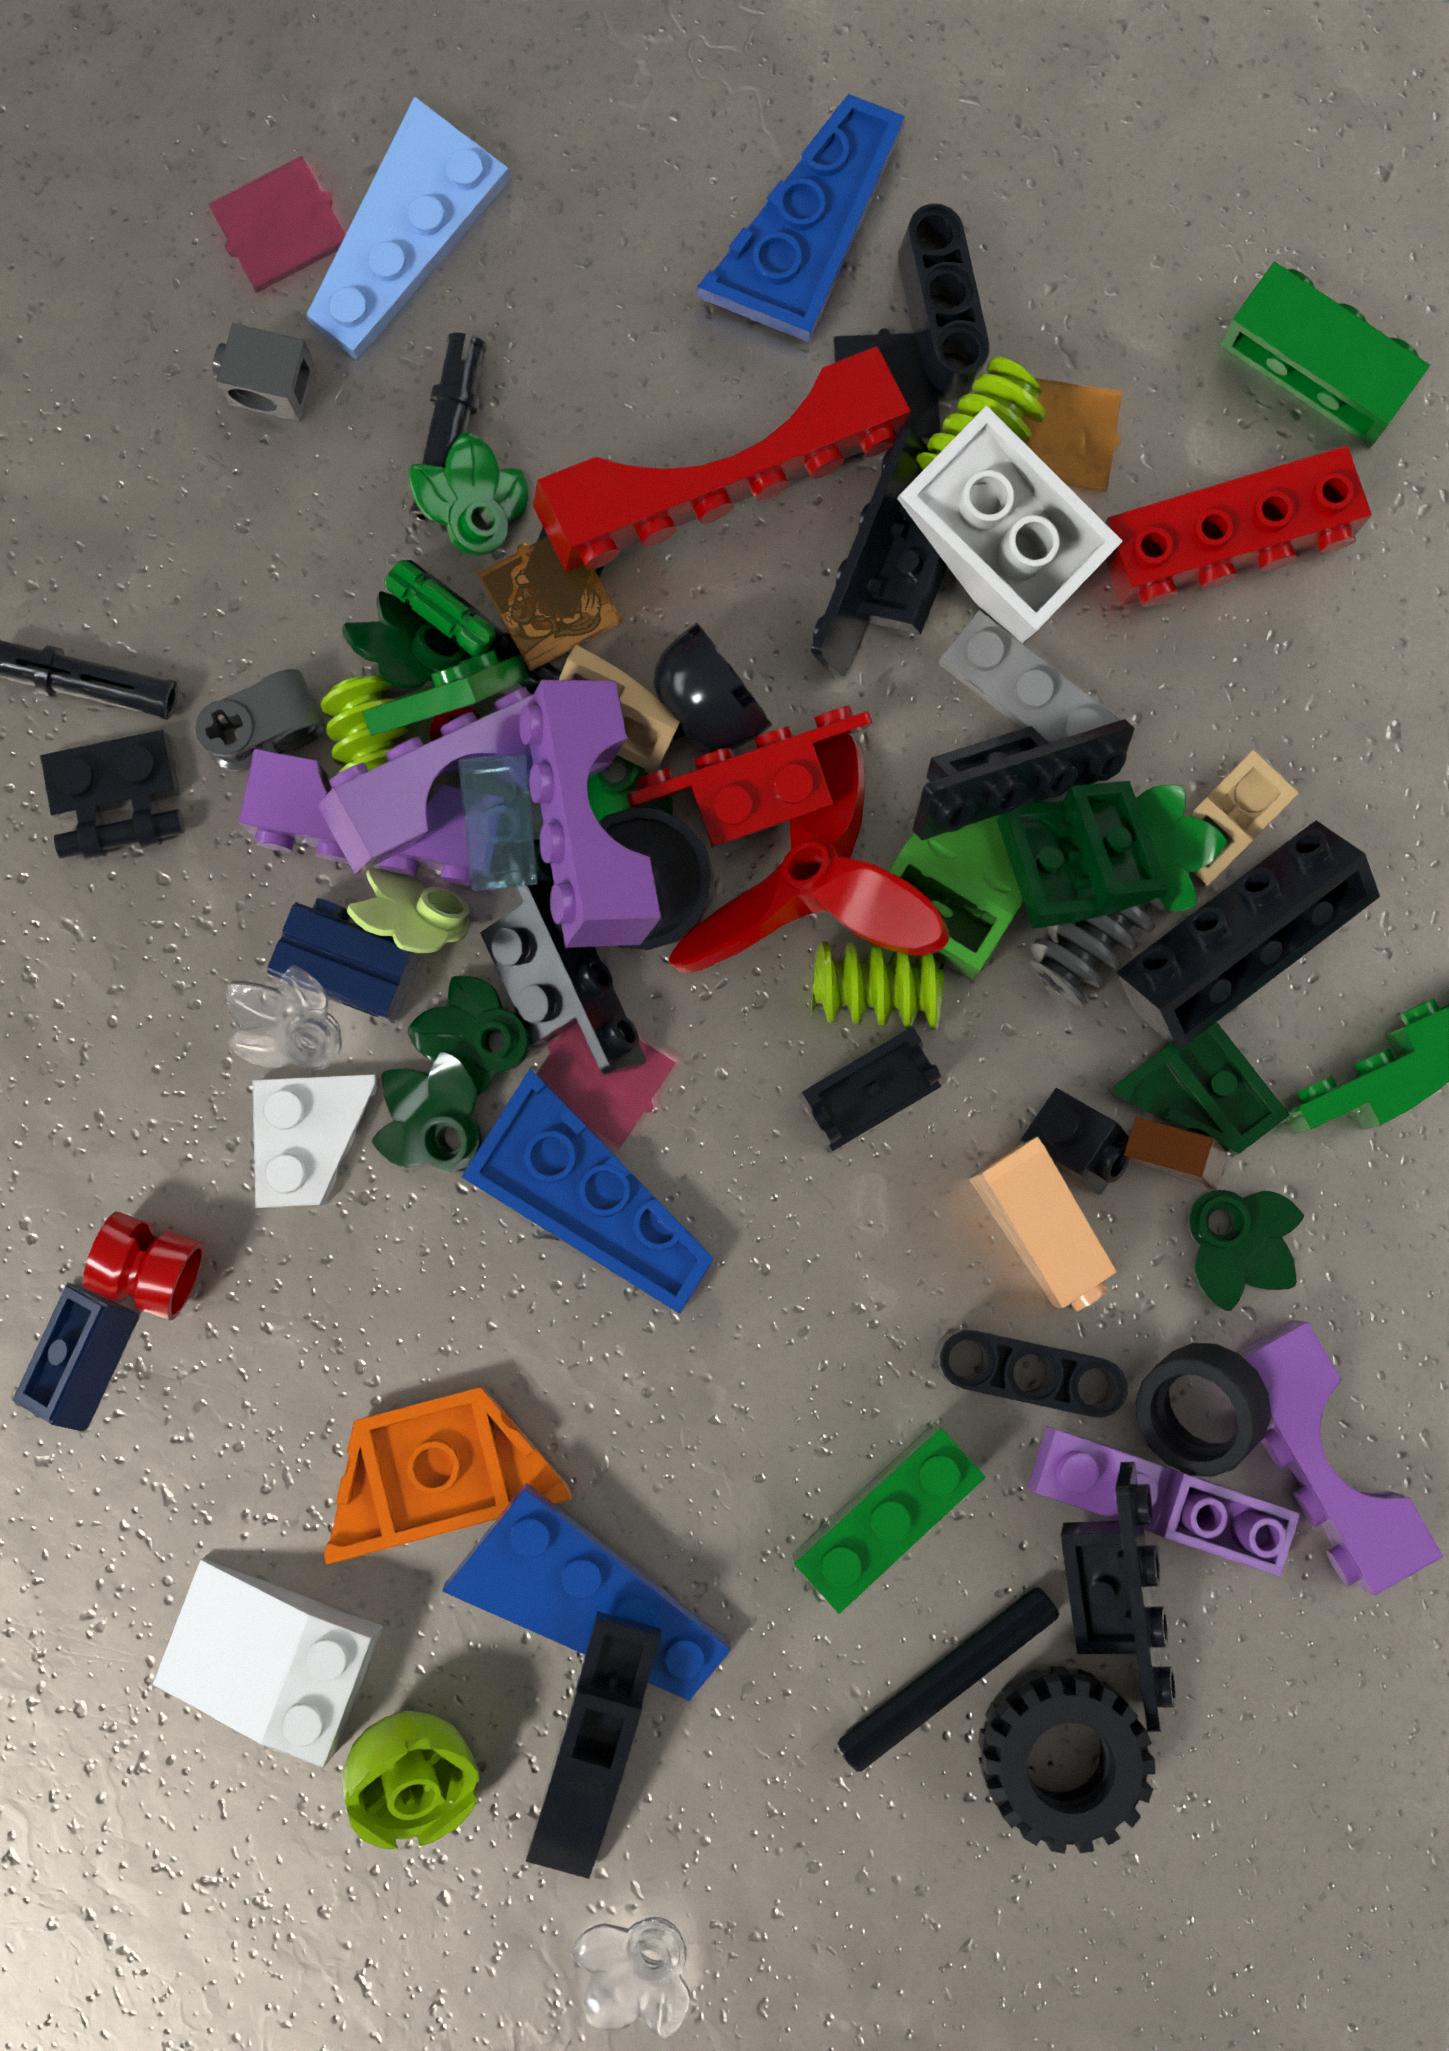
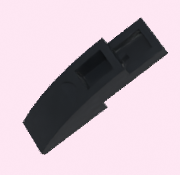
M597 1611L525 1862L587 1879L590 1878L642 1712L643 1698L661 1639L660 1628Z

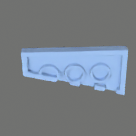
M414 96L306 314L310 325L358 361L511 180L509 168Z

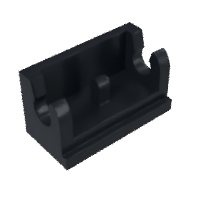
M913 1026L801 1092V1101L832 1152L942 1087L939 1083L941 1074L937 1066L931 1065L924 1054L922 1040Z

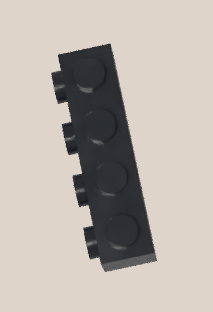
M1315 820L1116 972L1134 1012L1176 1049L1181 1050L1380 898L1366 854Z

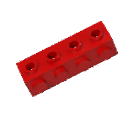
M1347 445L1110 516L1105 524L1123 542L1105 560L1120 605L1124 606L1140 601L1142 607H1152L1173 599L1178 595L1177 589L1199 583L1203 590L1212 589L1234 580L1238 576L1236 571L1259 565L1261 572L1272 571L1296 560V553L1318 547L1320 554L1343 549L1356 541L1355 535L1369 520L1372 513Z

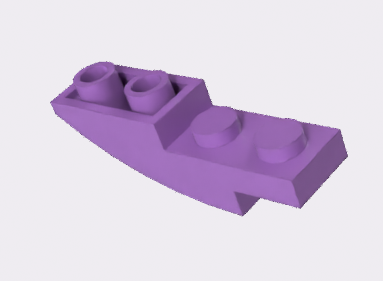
M1049 1426L1046 1427L1027 1486L1028 1490L1119 1521L1115 1486L1121 1462L1135 1461L1138 1484H1149L1151 1491L1152 1524L1143 1525L1144 1530L1281 1577L1300 1513L1109 1446L1095 1443Z

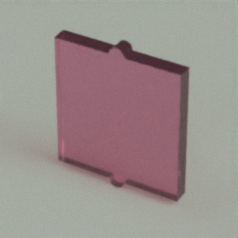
M303 156L208 204L228 240L225 243L228 255L237 257L256 293L337 252L346 235L331 209L333 200L330 193L321 191Z
M577 1023L564 1031L558 1041L552 1040L549 1042L548 1049L550 1054L536 1075L594 1135L620 1151L643 1113L653 1111L654 1104L652 1099L676 1062L639 1039V1044L646 1057V1063L636 1069L605 1075L600 1071L581 1027Z

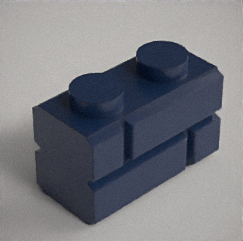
M316 898L313 908L295 902L283 927L281 939L278 940L268 964L267 973L279 981L394 1024L406 998L407 989L411 985L421 960V953L402 950L395 944L393 936H379L364 930L359 925L349 922L350 916L347 909L340 905L320 898Z

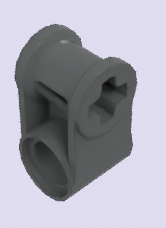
M287 669L270 674L251 687L210 703L203 708L197 717L195 730L197 739L205 750L208 751V754L217 766L226 771L239 772L251 767L254 749L279 754L296 750L321 737L326 731V724L302 672L298 669ZM219 715H223L224 718H222L221 720H219V719H218V716H219ZM230 728H235L237 740L232 744L226 745V738L223 732Z

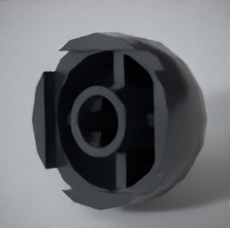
M696 622L662 652L655 667L653 685L659 700L680 721L672 738L675 743L683 736H686L701 750L713 752L727 747L735 750L754 740V738L758 737L773 724L731 665L716 650L717 646L698 622Z

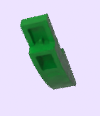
M1433 998L1399 1014L1404 1026L1385 1034L1396 1058H1394L1390 1048H1387L1353 1064L1358 1076L1337 1085L1331 1075L1298 1090L1297 1094L1301 1103L1286 1110L1290 1114L1287 1119L1294 1133L1312 1130L1351 1110L1354 1111L1363 1130L1381 1126L1414 1108L1449 1082V1004L1440 1008L1436 999Z

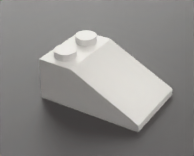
M987 405L897 498L972 600L995 623L1021 643L1038 631L1123 542Z
M203 1558L199 1562L153 1685L261 1745L323 1768L339 1748L384 1626Z

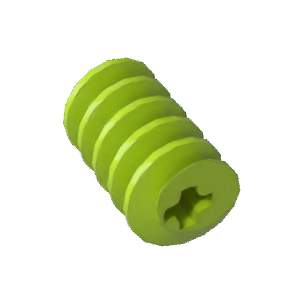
M1001 356L993 357L987 366L988 374L979 375L973 383V393L963 395L957 405L958 413L950 414L944 420L942 425L944 433L933 434L927 444L929 453L924 452L917 455L916 461L924 470L986 405L1023 442H1027L1032 433L1022 420L1024 416L1035 422H1043L1047 415L1044 407L1037 400L1042 390L1036 379L1018 363Z
M377 674L344 680L330 688L329 693L321 701L323 713L332 718L326 726L327 735L331 740L338 742L331 751L332 758L335 763L344 766L339 770L338 774L359 763H365L368 771L387 763L388 760L385 754L396 747L393 744V740L409 732L408 725L380 734L370 735L362 711L393 700L391 698H383L382 693L395 687V685L380 679Z
M821 941L815 953L811 1016L816 1005L822 1004L827 1022L835 1023L842 1006H848L853 1024L860 1025L869 1007L874 1008L878 1025L886 1027L892 1011L895 1009L900 1012L904 1028L909 1029L912 1027L918 1012L922 1011L925 1012L930 1030L936 1031L939 1026L942 1008L944 963L942 961L940 968H937L932 953L918 956L915 965L911 966L908 954L894 951L889 964H885L881 948L877 945H872L864 961L859 962L854 943L845 944L839 959L834 960L828 941Z

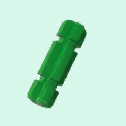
M400 560L393 566L384 581L389 592L404 603L410 601L409 605L412 606L416 613L450 639L456 636L458 645L473 657L485 653L491 647L497 636L492 625L479 615L472 617L469 611L470 608L431 578L425 581V577L422 575L423 572L409 561Z

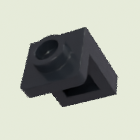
M1055 1088L1020 1139L1025 1143L1038 1137L1054 1164L1079 1178L1089 1190L1098 1195L1103 1193L1109 1183L1117 1181L1123 1175L1130 1162L1124 1156L1129 1136L1113 1119L1058 1088Z

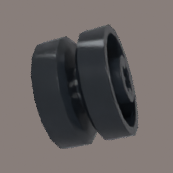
M632 807L606 815L598 823L609 836L622 846L650 857L661 919L641 945H623L618 947L651 950L680 941L700 924L712 901L714 870L706 846L685 822L662 810Z

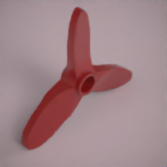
M851 734L814 747L834 805L790 820L791 850L785 856L783 862L764 881L716 910L678 943L669 957L670 965L677 971L690 973L711 967L740 953L789 922L812 913L827 911L854 935L881 948L895 952L924 956L936 953L947 945L949 941L947 924L943 915L925 895L904 879L875 864L850 859L862 825L865 797V770L862 751Z

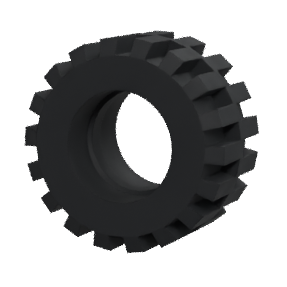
M1051 1666V1674L1041 1675L1037 1669L1025 1673L1026 1682L1018 1687H1015L1010 1682L1001 1690L1005 1697L998 1706L991 1702L985 1713L989 1722L987 1728L980 1729L978 1744L982 1750V1757H978L986 1787L1003 1819L1011 1828L1017 1827L1023 1838L1035 1846L1041 1840L1046 1842L1051 1852L1065 1854L1067 1845H1075L1079 1853L1083 1854L1093 1852L1094 1846L1092 1841L1101 1837L1104 1838L1109 1846L1121 1839L1115 1829L1122 1822L1125 1821L1133 1828L1141 1818V1815L1135 1809L1138 1801L1141 1800L1149 1803L1153 1788L1147 1782V1774H1155V1758L1148 1751L1147 1746L1152 1744L1148 1732L1138 1720L1139 1716L1121 1695L1108 1683L1098 1681L1089 1672L1079 1669L1078 1673L1075 1674L1070 1673L1065 1666ZM1064 1723H1077L1090 1727L1098 1735L1101 1744L1099 1764L1091 1778L1082 1786L1067 1792H1052L1035 1785L1028 1773V1759L1037 1739L1048 1729Z

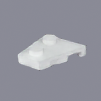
M373 1074L252 1080L256 1208L324 1206L337 1179L336 1172L340 1163L348 1155L358 1133L356 1129L371 1096H375L378 1090L379 1076Z

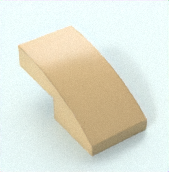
M575 644L566 660L559 680L616 681L627 737L616 755L651 772L658 771L680 721L671 714L659 699L636 680L614 665Z
M1254 749L1189 814V817H1196L1212 824L1227 840L1225 848L1211 863L1193 872L1207 886L1299 794V791Z

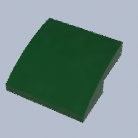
M1130 781L1071 786L1063 801L1028 804L1008 814H1000L997 819L1033 929L1079 922L1119 912L1162 897L1169 890Z

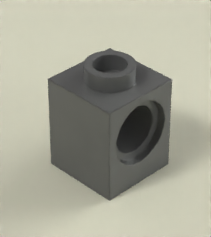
M232 323L227 343H220L216 349L213 360V377L229 405L300 422L316 364L305 340Z

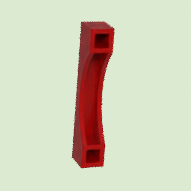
M878 346L823 367L809 395L790 419L763 441L734 456L700 466L667 469L631 466L594 457L538 479L533 507L565 572L582 565L587 570L596 569L613 561L620 554V550L641 542L643 546L649 547L665 541L677 531V527L696 519L701 524L713 522L730 512L735 503L753 496L756 501L770 499L785 490L790 481L807 474L810 475L811 479L824 477L837 470L844 463V459L864 452L866 457L883 453L893 446L899 429L904 425L911 411Z

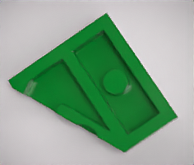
M495 650L430 674L433 685L362 711L370 735L373 736L477 703L528 679L529 676L521 654L498 661Z

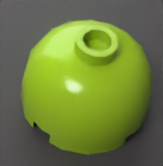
M405 1711L386 1716L367 1727L353 1743L342 1772L343 1794L350 1827L364 1842L382 1849H398L395 1839H409L416 1836L419 1846L433 1843L457 1829L473 1811L477 1802L474 1789L477 1782H479V1775L473 1754L467 1742L452 1724L429 1712Z

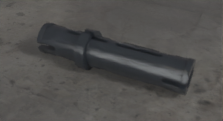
M450 333L448 335V346L440 384L432 387L430 402L435 407L422 464L445 468L446 458L452 444L463 432H467L470 415L477 413L480 398L475 394L483 357L487 350V343L472 335L468 357L466 360H462L461 356L466 334ZM413 499L409 515L425 522L426 517L420 511L415 499ZM431 520V524L441 525Z
M0 639V678L34 686L37 694L53 697L59 692L100 702L105 705H113L159 716L165 720H169L174 711L178 693V685L174 680H163L113 666L65 656L62 648L47 645L43 650ZM31 665V666H35V667L47 669V670H50V671H52V672H57V673H61V674H68L69 676H64V675H60V674H56V673H51V672L46 671V670H42V669H38V668L35 669V668H31V667H27V666ZM91 681H97V682H101V683H105V684H109V685H114V686H118V687H122V688H126V689H130V690H134V691H133V692H130V691H126V690H122V689H118V688H114V687H109V686H105V685L93 683V682H91Z

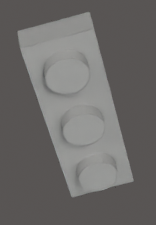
M978 610L943 653L938 663L1018 727L1023 729L1032 726L1049 743L1120 720L980 610Z

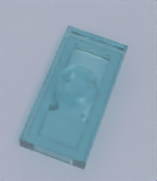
M524 753L458 759L471 889L473 891L538 884L526 755Z

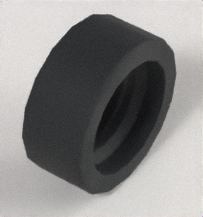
M1191 1343L1172 1351L1142 1380L1135 1402L1138 1427L1149 1448L1167 1465L1193 1476L1214 1477L1234 1470L1264 1439L1271 1419L1269 1392L1258 1371L1239 1353L1211 1343ZM1184 1375H1198L1215 1383L1229 1397L1236 1411L1238 1423L1236 1434L1229 1441L1224 1443L1206 1442L1193 1436L1179 1423L1171 1408L1169 1394L1170 1386L1177 1378Z

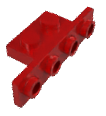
M850 705L831 710L814 718L817 726L816 729L793 736L790 726L768 732L754 738L757 746L756 750L733 757L730 747L713 751L694 759L697 770L673 778L670 768L642 776L634 780L637 791L626 795L629 808H641L692 790L712 848L834 805L814 747L867 729L873 723L869 710L853 715Z

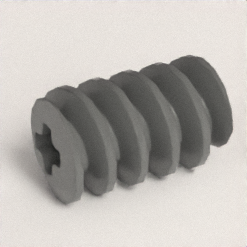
M1157 898L1101 917L1047 927L1048 935L1052 942L1047 939L1037 938L1030 946L1036 961L1030 960L1029 962L1038 975L1051 988L1070 1002L1084 1007L1088 1001L1080 990L1079 984L1083 981L1100 989L1105 982L1095 968L1097 964L1102 963L1117 970L1122 964L1112 948L1115 944L1134 951L1139 945L1129 929L1134 925L1149 933L1152 932L1155 925L1146 910L1152 907L1156 910L1164 911L1165 906Z

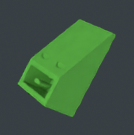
M999 815L964 826L955 832H947L926 840H921L913 833L889 872L904 879L925 895L943 915L949 931V941L944 948L933 953V956L971 981L980 972L1023 903V898L997 823Z

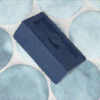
M67 1282L12 1401L51 1425L78 1431L86 1430L138 1320L137 1313L82 1287Z

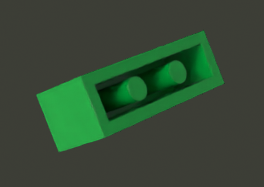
M1275 261L1236 313L1219 344L1370 447L1373 446L1430 367V364L1419 358L1417 351L1409 343L1398 338H1389L1368 324L1366 318L1359 310L1348 304H1338L1317 290L1314 283L1305 274L1298 270L1286 269Z
M934 1422L792 1554L794 1564L837 1613L840 1614L978 1486L986 1476L947 1433Z

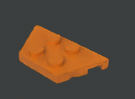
M484 1386L357 1419L352 1427L347 1450L349 1457L345 1474L341 1477L336 1499L338 1506L330 1541L327 1542L324 1553L325 1562L328 1565L496 1520L526 1482L553 1504L571 1500L573 1497L569 1485Z

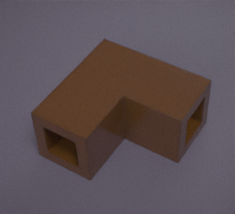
M1135 1117L1124 1156L1131 1162L1169 1172L1179 1180L1216 1190L1228 1152L1212 1137Z

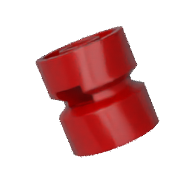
M115 1211L101 1227L89 1252L83 1273L84 1289L117 1302H122L129 1296H132L136 1309L172 1321L180 1314L193 1291L203 1262L204 1243L170 1230H166L161 1235L156 1236L153 1224Z

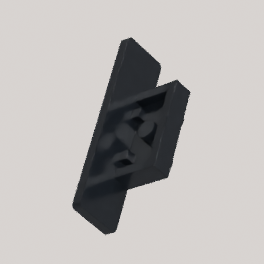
M902 426L899 429L893 446L885 453L882 461V474L871 501L865 505L861 512L859 530L847 559L839 566L836 575V587L826 612L819 618L814 628L811 653L833 675L844 677L847 674L867 623L921 635L948 568L897 499L923 471L916 461L917 455L924 452L929 453L927 445L914 428Z
M1122 719L1049 743L1032 726L932 757L926 776L930 782L923 787L913 832L921 840H926L947 832H955L964 826L1000 814H1008L1028 804L1050 797H1058L1068 792L1071 786L1087 785L1108 780L1117 775L1124 766L1135 728L1126 719Z
M540 839L508 841L500 847V853L523 904L481 931L480 934L517 1015L523 1019L529 1030L530 1044L547 1043L579 1023L597 1065L603 1074L638 1068L646 1063V1057L639 1044L638 1031L627 1018L613 988V978L609 969L600 960L595 947L565 948L562 925L556 924L552 918L550 897L554 880L551 863H545L542 859Z
M1135 1461L1121 1462L1115 1486L1119 1521L1064 1522L1060 1534L1077 1655L1137 1654L1147 1732H1161L1165 1708L1175 1707L1176 1687L1173 1667L1162 1666L1160 1648L1168 1646L1165 1606H1154L1152 1587H1159L1158 1548L1156 1545H1146L1143 1526L1152 1524L1151 1491L1149 1484H1138Z

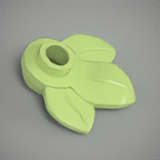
M369 868L366 873L376 898L350 903L347 909L349 916L364 930L379 936H393L395 944L400 949L414 953L435 952L440 950L447 942L460 941L465 938L470 927V920L468 918L470 908L465 899L459 894L443 887L426 888L416 879L376 868Z

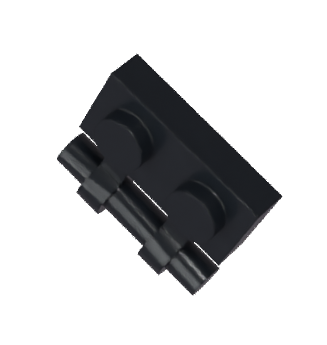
M164 730L40 755L51 816L57 820L77 817L78 821L77 830L54 835V845L60 859L83 855L86 860L107 856V849L139 843L141 848L161 845L164 837L185 833L184 819L179 809L158 813L156 800L180 795L170 737ZM133 806L132 819L103 825L101 811Z

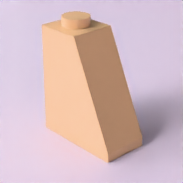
M1038 1137L1019 1145L969 1178L1053 1307L1064 1308L1071 1303L1077 1312L1089 1306L1109 1291L1103 1281L1117 1273Z

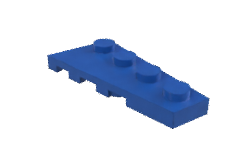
M848 94L801 153V160L785 181L780 180L768 195L766 205L749 227H743L728 246L727 255L713 272L710 270L697 286V298L810 343L901 135L905 116Z
M531 1068L462 1175L463 1179L679 1314L714 1260L701 1244Z
M527 1482L444 1583L442 1590L446 1594L584 1655L597 1611L660 1628L661 1639L648 1683L688 1701L692 1699L731 1651L730 1642Z

